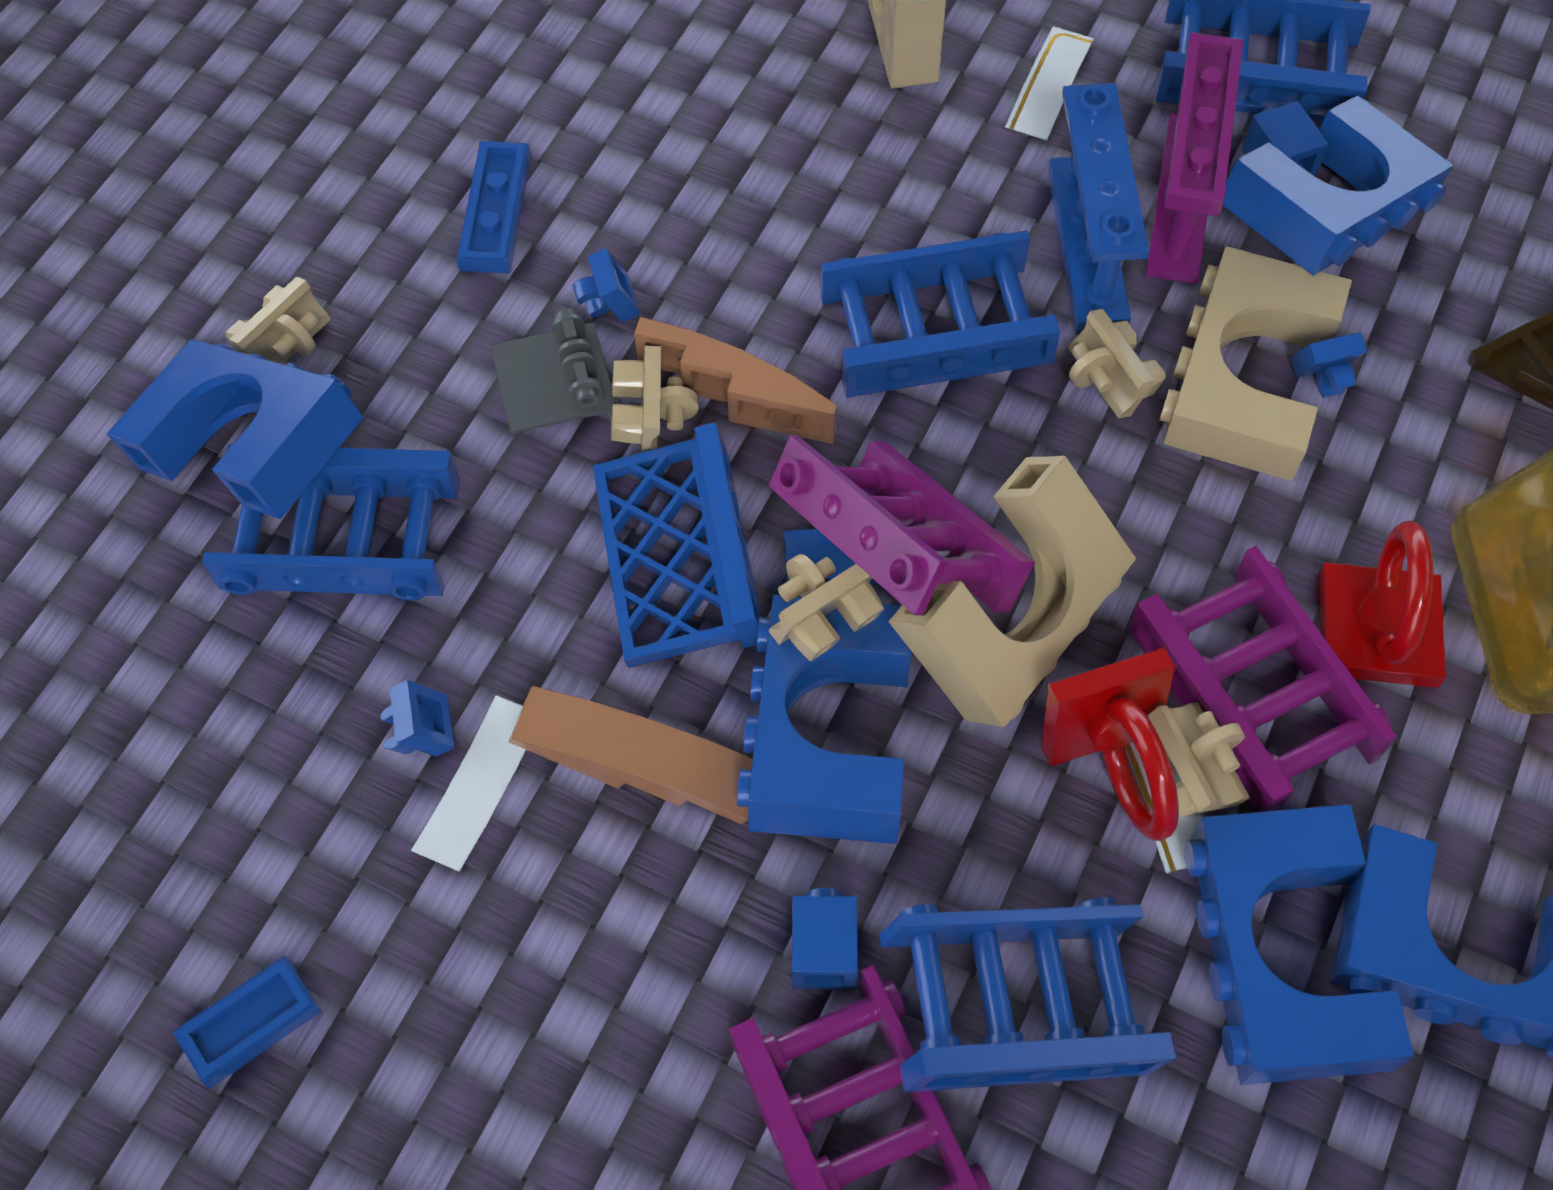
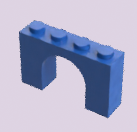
M1358 95L1329 110L1319 128V131L1329 143L1322 163L1344 178L1357 191L1338 188L1319 180L1269 142L1238 158L1226 181L1223 206L1313 276L1332 264L1341 266L1363 245L1367 248L1372 247L1386 231L1391 228L1401 229L1420 210L1425 213L1429 212L1445 194L1447 187L1442 183L1454 166Z
M190 339L107 432V435L139 470L173 481L217 430L235 418L258 411L248 428L214 466L212 471L244 507L281 519L364 417L351 401L352 393L349 387L332 374L324 373L322 376L304 371L293 363L283 365L269 361L257 353L247 355L233 351L221 343L211 345Z
M773 595L770 618L760 617L758 624L757 652L766 653L765 665L753 666L750 700L760 702L758 717L747 716L745 726L744 753H753L752 770L740 769L737 806L748 807V829L754 832L897 844L901 816L904 759L842 754L821 749L805 740L795 730L788 715L801 697L811 690L826 684L845 682L908 687L911 650L889 623V620L902 605L882 603L884 607L882 613L874 621L856 632L851 629L838 609H834L826 614L825 617L840 639L827 652L810 662L794 646L790 639L778 645L769 632L772 626L780 622L779 614L781 611L799 601L802 597H795L791 601L786 602L780 595Z
M1351 804L1202 817L1191 835V839L1185 842V863L1189 876L1198 877L1202 900L1197 902L1198 927L1203 938H1210L1215 962H1211L1209 965L1210 987L1216 1001H1223L1228 1026H1224L1222 1029L1223 1051L1228 1065L1237 1067L1240 1085L1391 1072L1397 1070L1413 1058L1414 1053L1398 990L1337 996H1318L1299 991L1284 983L1267 967L1259 955L1253 938V911L1256 902L1263 897L1282 890L1346 885L1366 865Z
M1374 824L1360 840L1366 865L1349 883L1330 983L1348 988L1349 994L1398 990L1401 1005L1413 1008L1415 1016L1422 1020L1443 1025L1453 1024L1454 1022L1480 1029L1479 1034L1492 1042L1506 1045H1517L1523 1042L1545 1049L1546 1055L1553 1060V893L1543 900L1536 957L1528 979L1517 984L1503 985L1476 979L1450 962L1439 949L1429 927L1427 904L1437 842Z

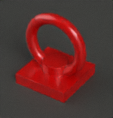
M1404 521L1396 525L1384 543L1377 568L1324 562L1318 573L1319 632L1353 678L1439 688L1446 679L1441 574H1433L1432 547L1424 527L1414 521ZM1405 557H1407V571L1402 570Z
M1165 647L1050 683L1041 749L1050 767L1102 751L1110 782L1124 812L1141 834L1155 841L1169 838L1176 830L1179 818V800L1173 771L1161 739L1148 717L1159 706L1167 705L1175 665ZM1132 742L1137 749L1148 779L1153 810L1138 786L1128 759L1126 746Z

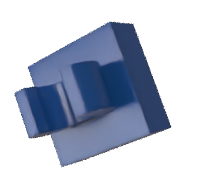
M604 248L588 256L593 276L580 278L572 285L577 302L579 304L586 303L591 317L603 315L610 309L624 323L640 315L641 313L628 273L608 249Z
M1358 332L1311 343L1291 357L1290 360L1296 379L1316 374L1318 391L1321 397L1325 398L1345 392L1344 388L1356 385L1354 371L1350 364L1366 354L1367 350L1362 333Z
M406 680L389 689L391 706L381 713V720L394 725L395 736L384 742L386 749L401 754H409L414 750H418L437 757L455 748L447 694L410 680Z

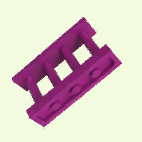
M1190 33L1178 113L1169 114L1145 276L1198 284L1207 215L1219 216L1224 203L1244 41L1242 39Z
M790 435L768 485L914 615L924 614L938 584H947L951 581H962L965 587L992 611L1010 612L1035 564V561L887 442L870 441L859 467L834 466L802 438Z
M1254 546L1246 550L1234 576V579L1237 581L1236 584L1179 612L1173 609L1169 610L1157 593L1137 603L1128 628L1144 654L1165 647L1175 665L1170 692L1180 707L1198 702L1203 712H1212L1219 727L1231 723L1239 724L1245 738L1232 751L1241 765L1235 771L1250 797L1245 802L1252 813L1281 810L1294 791L1290 778L1354 745L1370 765L1381 758L1397 737L1392 731L1391 722L1384 709L1377 703L1370 701L1286 587V580L1280 568L1275 563L1267 561L1258 547ZM1250 602L1253 603L1271 628L1211 659L1206 656L1201 657L1188 638V633ZM1283 649L1287 650L1305 675L1245 707L1239 704L1235 705L1221 685V680ZM1320 696L1340 725L1279 757L1275 754H1269L1256 736V728Z
M874 965L863 969L861 972L860 989L865 998L778 1037H775L772 1032L761 1036L754 1018L729 1028L732 1046L793 1190H841L840 1187L931 1145L934 1146L951 1182L937 1190H992L980 1165L975 1163L968 1166L933 1090L909 1092L921 1120L831 1161L828 1160L826 1155L815 1160L805 1137L806 1134L814 1131L813 1123L902 1084L900 1065L915 1054L899 1020L906 1016L901 996L892 980L881 982ZM877 1023L892 1055L891 1059L804 1098H801L799 1093L790 1097L787 1096L778 1075L779 1072L787 1069L786 1062L868 1025Z

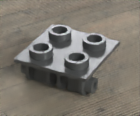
M567 308L558 311L552 323V332L490 345L511 435L612 412V405L616 404L615 398L612 397V387L594 322L584 324L583 318L576 314L575 310Z

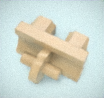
M296 277L285 288L276 285L264 296L263 308L249 321L238 320L226 331V337L237 352L247 355L257 353L269 361L284 364L296 352L307 357L314 351L316 344L312 337L331 318L313 297L311 287L307 281Z
M1103 309L1090 311L1086 317L1087 324L1084 330L1068 347L1077 360L1070 369L1069 378L1078 388H1085L1094 384L1118 419L1129 417L1142 399L1155 394L1164 381L1166 373L1156 360L1147 359L1141 361L1133 351L1137 344L1136 333L1127 321L1112 322Z
M645 346L643 360L614 361L612 397L641 398V406L612 405V441L640 444V453L657 449V436L660 435V418L667 420L668 429L678 431L683 428V420L690 419L697 414L699 410L698 395L693 390L683 387L682 378L670 377L667 380V386L661 388V346Z
M798 554L787 561L786 569L790 580L779 586L778 592L786 602L799 595L802 599L781 611L779 614L780 622L772 626L769 632L778 645L790 639L794 646L811 662L836 645L840 639L826 619V614L837 608L851 629L856 632L874 621L882 613L884 607L869 583L872 577L857 564L826 583L824 579L836 571L833 562L828 557H825L814 564L807 556Z
M1198 702L1178 708H1168L1167 705L1159 706L1148 715L1165 748L1170 765L1174 764L1181 778V781L1176 783L1179 817L1196 816L1208 811L1238 807L1250 798L1235 771L1241 765L1232 749L1245 738L1238 723L1219 727L1212 712H1203Z

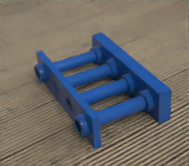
M1169 0L1165 23L1181 25L1178 52L1166 51L1157 85L1156 101L1179 104L1190 33H1200L1201 28L1230 31L1229 38L1244 40L1235 111L1259 114L1267 108H1277L1298 101L1312 121L1323 123L1328 111L1357 95L1363 100L1365 98L1368 76L1347 74L1348 46H1358L1371 11V4L1344 0ZM1250 34L1279 37L1277 65L1247 61ZM1299 40L1328 43L1326 71L1297 68Z
M1116 83L1063 86L1062 96L1073 155L1072 157L1050 158L1048 168L1075 335L1080 334L1087 324L1086 317L1093 310L1103 309L1112 322L1127 321L1130 324L1131 316L1121 260L1148 259L1149 247Z
M1028 230L1013 233H996L988 237L859 258H842L834 262L822 263L820 287L822 304L842 301L854 348L843 349L842 384L846 398L1054 363L1060 336L1056 316L1054 314L1035 318L1030 315L1017 272L1025 270L1030 242ZM996 276L1010 322L981 326L978 323L966 281ZM945 284L958 330L929 335L926 332L915 289ZM894 293L906 339L877 344L874 342L863 298Z
M228 444L226 452L233 444ZM338 448L299 496L288 555L256 554L264 513L242 505L232 553L204 552L202 563L219 589L237 595H248L253 593L254 590L383 594L394 595L404 600H419L424 596H443L444 584L434 559H425L433 501L439 498L457 499L460 479L451 452L438 450ZM328 495L355 496L345 557L312 556L322 499ZM383 497H411L401 558L368 557L377 503Z
M1103 897L1084 901L1077 907L938 912V907L935 905L921 904L901 910L899 916L879 935L881 948L911 946L926 1040L920 1043L921 1049L900 1065L904 1093L1145 1076L1175 1060L1176 1055L1170 1032L1145 1034L1143 1026L1135 1023L1120 956L1117 936L1144 917L1141 904L1116 905L1115 899ZM1090 938L1110 1028L1104 1032V1036L1085 1037L1083 1029L1076 1028L1058 940ZM1032 941L1050 1033L1044 1035V1040L1024 1041L1023 1034L1015 1032L998 942ZM972 944L989 1035L983 1039V1044L962 1045L961 1038L953 1036L938 945Z

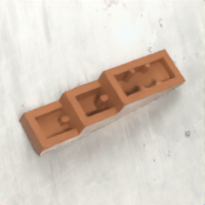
M640 317L634 332L637 359L643 360L645 346H661V370L681 374L683 387L693 390L699 397L728 403L729 422L834 444L837 405L793 375L742 349L698 332Z
M532 686L529 689L508 741L509 743L617 789L624 784H628L679 807L688 801L740 824L748 820V807L737 806V792L740 769L752 770L753 758L707 739L603 704Z

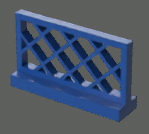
M716 422L695 427V439L593 465L623 657L628 668L741 640L744 648L757 645L758 624L761 612L728 451ZM692 459L693 471L681 487L661 478L670 464ZM632 474L642 481L627 501L611 494L609 480ZM654 486L673 496L658 518L639 509V506ZM696 487L699 497L692 494ZM685 503L702 511L703 516L690 535L669 525ZM614 507L620 510L616 516ZM631 517L651 527L635 550L621 543L618 537ZM662 534L683 544L667 567L647 557V554ZM705 535L707 537L708 546L701 542ZM694 551L709 558L712 563V567L699 585L678 574ZM622 555L628 558L624 565L622 561ZM639 565L659 575V578L643 599L627 591L626 585ZM671 582L692 593L676 617L655 606ZM715 584L718 596L710 592ZM704 600L721 610L723 625L698 631L689 626L687 622ZM630 604L637 607L632 615ZM648 614L669 625L658 642L637 647L635 632Z

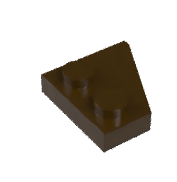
M1553 310L1472 350L1467 363L1472 369L1553 409Z

